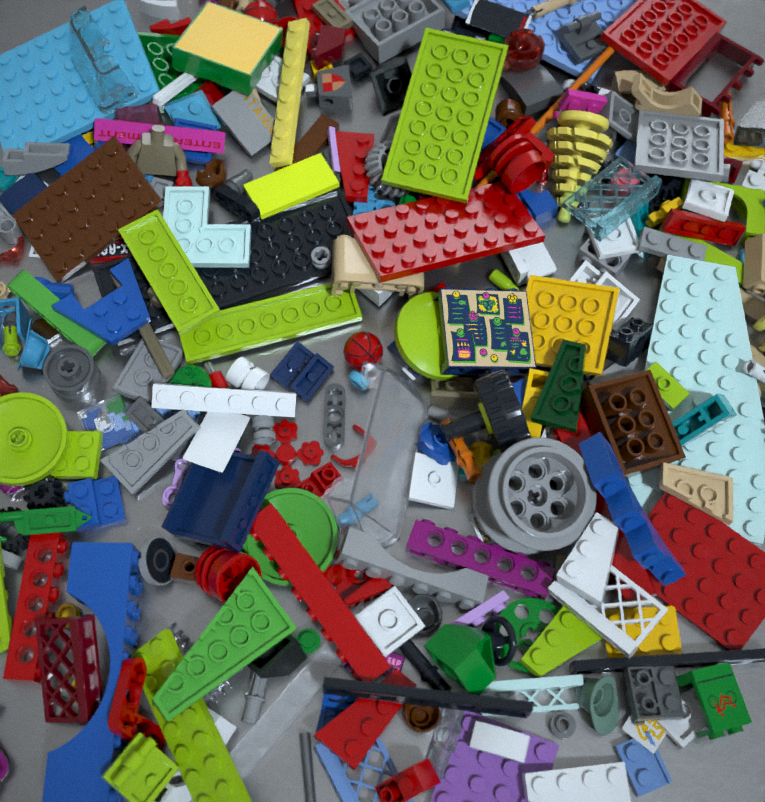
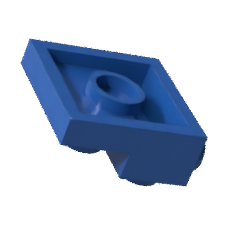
M115 476L94 481L92 478L67 484L68 490L64 491L67 505L71 504L77 510L92 517V519L77 528L79 534L127 522L120 481Z

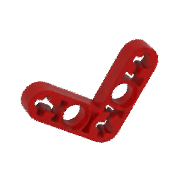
M139 657L128 658L121 667L108 718V727L113 734L131 742L136 736V726L138 724L139 733L146 738L151 734L152 739L157 743L156 747L161 750L166 740L160 726L137 714L147 673L146 663ZM127 689L129 690L130 694L129 701H127L126 699Z

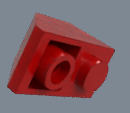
M427 758L377 785L375 789L381 802H407L440 784L441 781L430 759Z

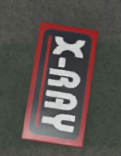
M119 238L93 258L90 264L110 262L132 255L123 238Z

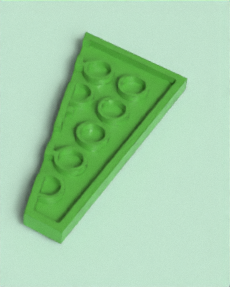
M253 567L153 697L152 702L166 723L296 631L297 627Z

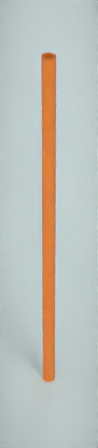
M608 46L568 89H580L582 83L585 84L614 53V49ZM563 95L531 128V132L534 135L552 119L554 111L560 110L558 103ZM491 170L476 187L490 184L497 177L496 173Z

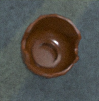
M217 159L205 163V170L203 172L197 170L196 183L201 187H209V189H214L219 184L225 183L228 176L225 162Z
M404 704L402 709L403 721L415 733H429L437 727L441 719L440 709L436 707Z

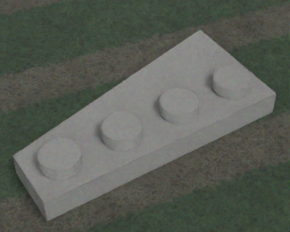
M181 410L158 424L154 429L145 432L131 443L125 444L117 449L116 452L102 458L100 461L131 494H135L201 426L186 410Z

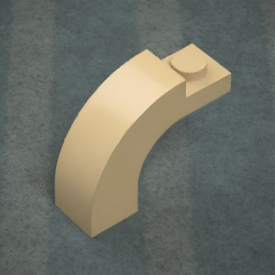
M642 73L633 76L631 93L636 98L635 108L638 111L647 110L690 116L701 115L702 98L693 87L677 92H664L654 88Z

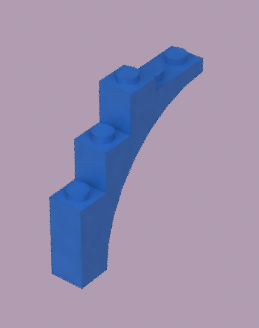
M599 432L579 443L592 484L605 498L612 520L624 532L632 555L644 569L648 568L663 586L674 583L686 576L684 568L663 542L641 507L609 442Z

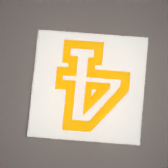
M631 713L622 730L654 754L666 736L665 731L656 721H644L645 724L634 725ZM645 733H650L656 747L650 744Z

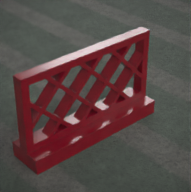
M95 614L36 619L35 627L45 723L80 722V725H87L103 699ZM67 623L70 624L71 638L63 631ZM45 624H48L54 631L51 638L46 635ZM58 637L66 644L62 651L54 644ZM70 649L73 653V663L66 657ZM49 650L57 657L53 664L48 660ZM61 662L69 670L65 677L57 670ZM72 675L75 677L76 690L68 682ZM52 676L60 683L56 690L51 686L50 679ZM63 689L71 695L67 703L60 696ZM75 701L78 703L79 715L71 708ZM54 702L63 709L59 715H54Z

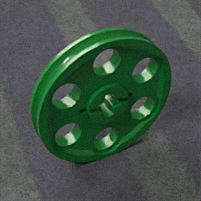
M521 598L507 605V608L502 610L500 616L505 617L513 626L517 639V648L524 655L534 643L531 639H522L528 633V630L530 629L532 633H538L543 631L549 624L540 620L539 613L547 610L552 614L553 619L559 610L542 599ZM524 606L528 610V617L525 619L518 618L515 615V608ZM495 623V626L498 632L500 633V627L502 625L500 623ZM539 633V634L534 638V641L538 638V636H539L541 633ZM505 644L501 648L499 654L501 659L507 655L509 644ZM512 660L508 664L509 667L520 673L532 674L520 662Z

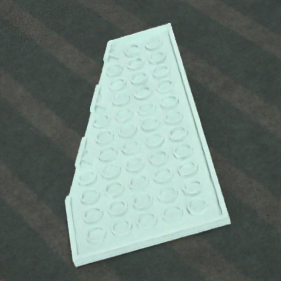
M667 255L644 371L656 361L690 393L673 411L665 405L672 422L715 394L725 395L737 414L718 428L682 446L686 457L670 464L733 477V522L727 526L751 543L761 546L763 545L765 535V423L757 379L743 370L745 362L753 358L736 267ZM660 467L627 478L632 491L647 516L665 493V491L659 488Z

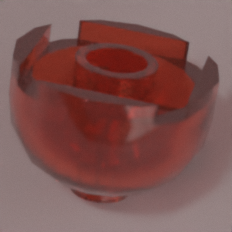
M527 28L516 29L504 40V45H509L505 62L511 69L518 72H526L539 65L544 55L545 43L540 35L538 37L533 33L534 30Z

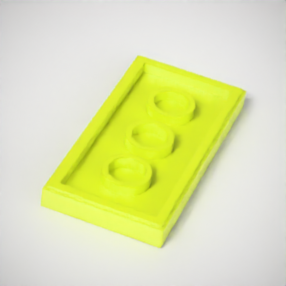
M321 153L243 185L250 200L258 206L261 220L340 187L339 181Z

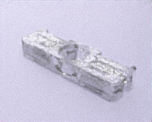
M441 708V719L434 729L425 759L429 758L438 777L445 779L447 776L444 774L451 752H455L462 727L460 723L464 711ZM449 729L448 739L443 742V735Z

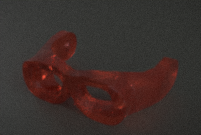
M19 236L18 243L14 248L0 254V261H17V257L24 247L23 236Z

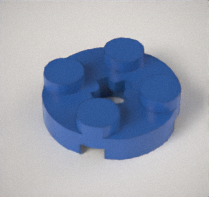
M428 422L422 426L418 434L417 449L436 460L440 465H447L449 462L455 461L457 457L449 442L446 441L440 424Z

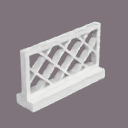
M612 565L610 573L616 576L617 585L607 586L606 590L618 589L619 603L604 604L603 601L602 614L596 610L600 609L599 607L588 604L584 598L559 584L558 581H553L548 587L549 594L628 659L633 656L638 646L668 611V608ZM619 579L625 584L620 585ZM631 588L636 592L637 601L622 602L620 589ZM640 596H642L645 599V601H640ZM652 604L659 610L654 618L643 619L641 605ZM638 606L640 619L624 620L623 607ZM620 607L621 620H608L605 617L604 608ZM640 623L641 634L634 641L626 634L625 625ZM643 623H649L648 626L644 629ZM616 625H622V630L619 629Z

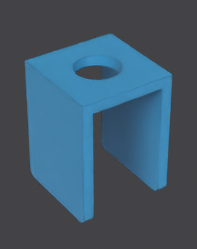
M19 297L0 300V348L3 345L2 317H5L12 311L16 312L17 334L23 343H26L28 311ZM4 306H13V307H15V308H13V309H5V308H2V307H4Z

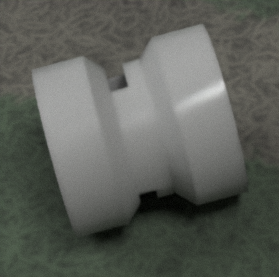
M258 415L251 419V426L254 429L252 435L254 444L267 445L276 441V434L273 431V426L275 425L273 416Z

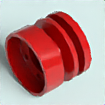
M516 134L504 140L492 152L488 161L489 166L496 175L502 177L501 180L511 193L515 194L532 186L543 175L547 167L545 159L538 151L533 150L532 144L528 142L523 134Z
M211 546L201 554L196 562L194 571L195 582L200 590L226 603L252 567L262 578L261 567L256 559L246 553Z

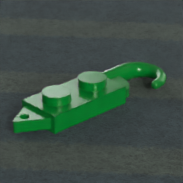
M75 506L0 513V523L14 521L17 531L21 535L26 536L77 531L78 527L92 519L90 515L77 510ZM0 536V542L7 541L6 537Z

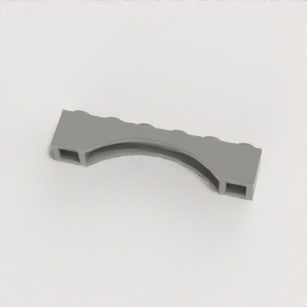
M352 527L348 528L343 537L336 560L337 563L342 564L346 569H357L366 572V575L369 577L389 580L392 585L412 588L415 593L432 595L438 601L452 602L459 605L461 609L468 611L483 603L489 578L488 575L468 568L449 573H428L413 569L392 557L372 534Z

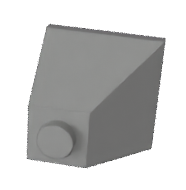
M611 90L605 95L607 103L598 115L608 119L609 130L636 144L639 111L635 106Z

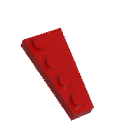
M398 669L380 682L382 684L407 687L417 686ZM360 698L315 733L313 737L351 769L355 770L403 703Z

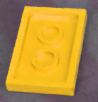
M665 606L668 608L667 613L638 646L632 657L682 654L674 606ZM656 607L641 608L643 619L654 618L659 612ZM638 608L623 609L624 620L640 619ZM620 609L605 610V617L610 621H620ZM640 623L626 624V634L635 641L641 634ZM643 623L644 629L648 626L649 623ZM616 625L619 629L622 630V625ZM603 638L606 658L626 657Z

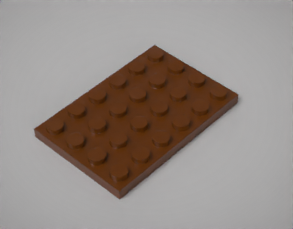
M113 136L13 213L12 217L16 220L56 281L62 283L121 238L118 229L157 210L165 203L120 141Z

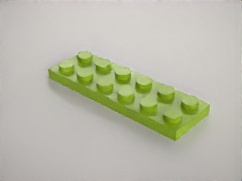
M158 209L118 229L180 336L221 314L219 307Z

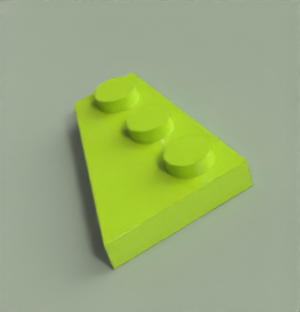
M563 606L519 662L537 678H540L603 638Z

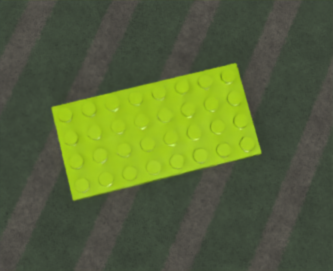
M425 28L382 176V184L467 204L509 45Z

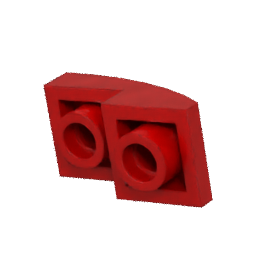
M190 17L170 24L169 20L165 19L150 25L149 28L151 33L181 36L192 20Z
M328 462L311 472L310 477L291 488L309 491L321 499L340 485L344 478L334 465Z

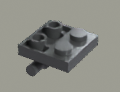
M600 11L590 15H582L576 18L574 22L557 30V37L578 64L602 54L608 47L607 43L600 39L604 31L596 22L602 18Z
M674 666L627 667L623 670L627 687L625 693L628 708H631L634 725L645 724L644 721L681 720L685 717Z

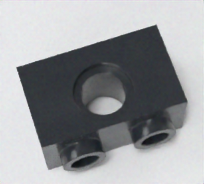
M632 317L610 335L606 359L627 367L648 348L653 325L639 318Z

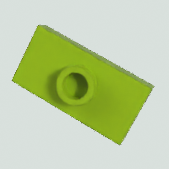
M656 361L646 369L651 370L663 402L671 411L690 395Z

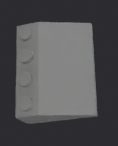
M363 0L344 11L353 20L352 27L365 48L379 64L422 41L425 28L435 30L445 28V9L436 0Z

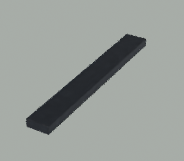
M765 648L636 656L630 659L620 657L573 660L569 665V670L572 675L623 672L627 667L674 666L675 669L706 667L730 662V665L765 663Z
M324 677L322 693L329 695L528 718L533 712V702L332 677Z

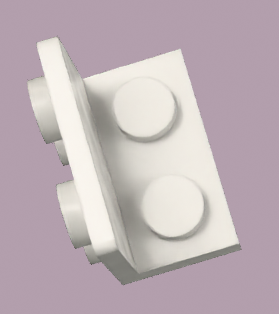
M543 242L500 253L517 287L528 283L529 275L545 277L555 273L557 270Z

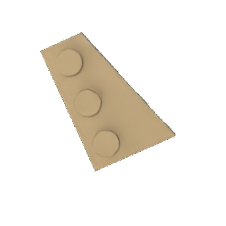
M664 462L661 464L659 473L660 489L727 525L733 522V477Z

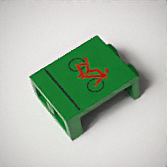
M730 662L692 670L676 676L679 687L693 684L709 729L696 733L697 738L708 736L709 740L724 737L723 731L727 730L728 735L744 731L743 725L752 723Z

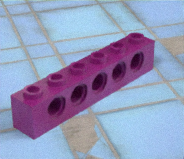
M427 519L415 520L406 545L407 553L457 571L464 568L488 575V582L545 600L548 595V587L551 585L556 570L550 567L551 565L546 561L537 560L535 562L527 559V556L523 553L504 551L503 547L494 543L487 545L475 536L468 535L465 537L459 535L455 529L449 527L439 528L435 526L434 522ZM436 537L440 540L441 544L432 546L428 543V539ZM459 545L463 548L464 552L459 555L454 554L451 551V547ZM481 553L485 555L487 561L479 563L475 560L474 555ZM501 561L506 562L510 570H500L497 563ZM529 570L533 578L530 580L523 578L521 571Z

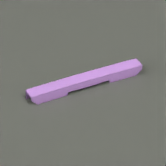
M329 126L327 132L332 172L340 173L335 127Z

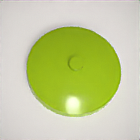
M437 292L419 294L411 298L401 308L396 317L394 338L397 349L404 361L413 370L427 378L450 380L461 375H441V365L445 362L439 301H434V296Z
M22 392L4 395L0 397V484L24 486L35 483L52 473L62 461L68 446L67 424L59 409L42 396Z

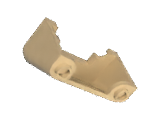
M340 235L333 241L331 295L342 296V291L350 289V293H354L355 289L399 292V296H403L404 292L407 293L408 300L423 293L424 272L380 283L355 238H351L348 235Z

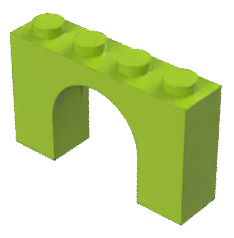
M685 178L680 188L679 197L683 202L692 178ZM708 181L734 190L730 206L738 213L741 224L746 228L739 239V243L745 244L746 240L762 233L765 234V206L762 204L765 201L764 190ZM681 208V211H686V212H690V213L699 214V213H696V212H693V211H690V210Z

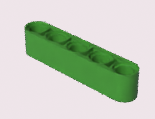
M22 269L7 284L12 293L73 345H79L88 350L92 357L107 343L52 309V305L60 301V299L26 270Z

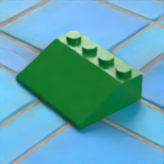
M138 32L155 79L161 90L184 73L172 68V47L180 36ZM203 78L195 80L166 103L193 93L204 84ZM152 101L143 104L145 112L167 113L164 108L166 103L161 107L153 104Z

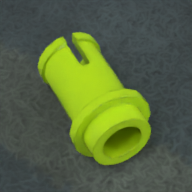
M9 326L3 328L4 345H2V350L7 356H16L21 350V345L18 344L17 327L11 326L10 334Z

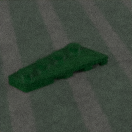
M563 339L531 415L532 422L577 434L586 358L585 344Z

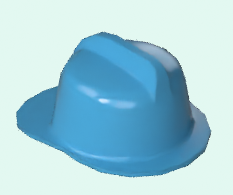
M30 318L25 348L17 371L21 367L43 369L44 361L50 354L47 340L31 330L32 318Z

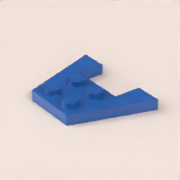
M129 258L110 269V274L121 286L86 309L79 304L72 294L53 304L52 309L112 346L150 322V316Z

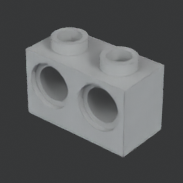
M589 237L580 247L576 260L580 265L586 260L602 274L607 271L616 279L626 267L631 255L627 254L599 260L597 254L590 253H596Z

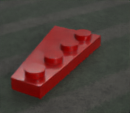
M335 131L345 199L349 202L367 203L370 178L366 177L368 171L364 169L366 165L364 161L368 152L374 147L375 134Z

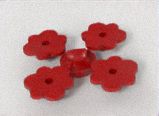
M286 419L273 426L276 441H280L282 444L278 447L276 455L274 451L270 450L269 445H254L251 450L252 453L249 454L257 456L259 451H265L276 458L279 463L284 464L281 470H277L275 473L276 479L274 484L279 489L291 488L301 482L298 477L299 471L292 469L288 465L294 462L296 456L302 460L304 465L311 463L316 466L320 464L321 457L324 455V451L320 448L318 441L303 442L302 448L296 453L295 448L289 444L291 440L297 439L296 431L298 426L294 422L289 423Z

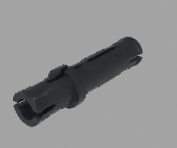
M411 639L399 647L422 675L421 679L423 682L427 681L433 690L443 691L439 686H442L448 692L452 690V687L438 673V667L436 665L433 666Z

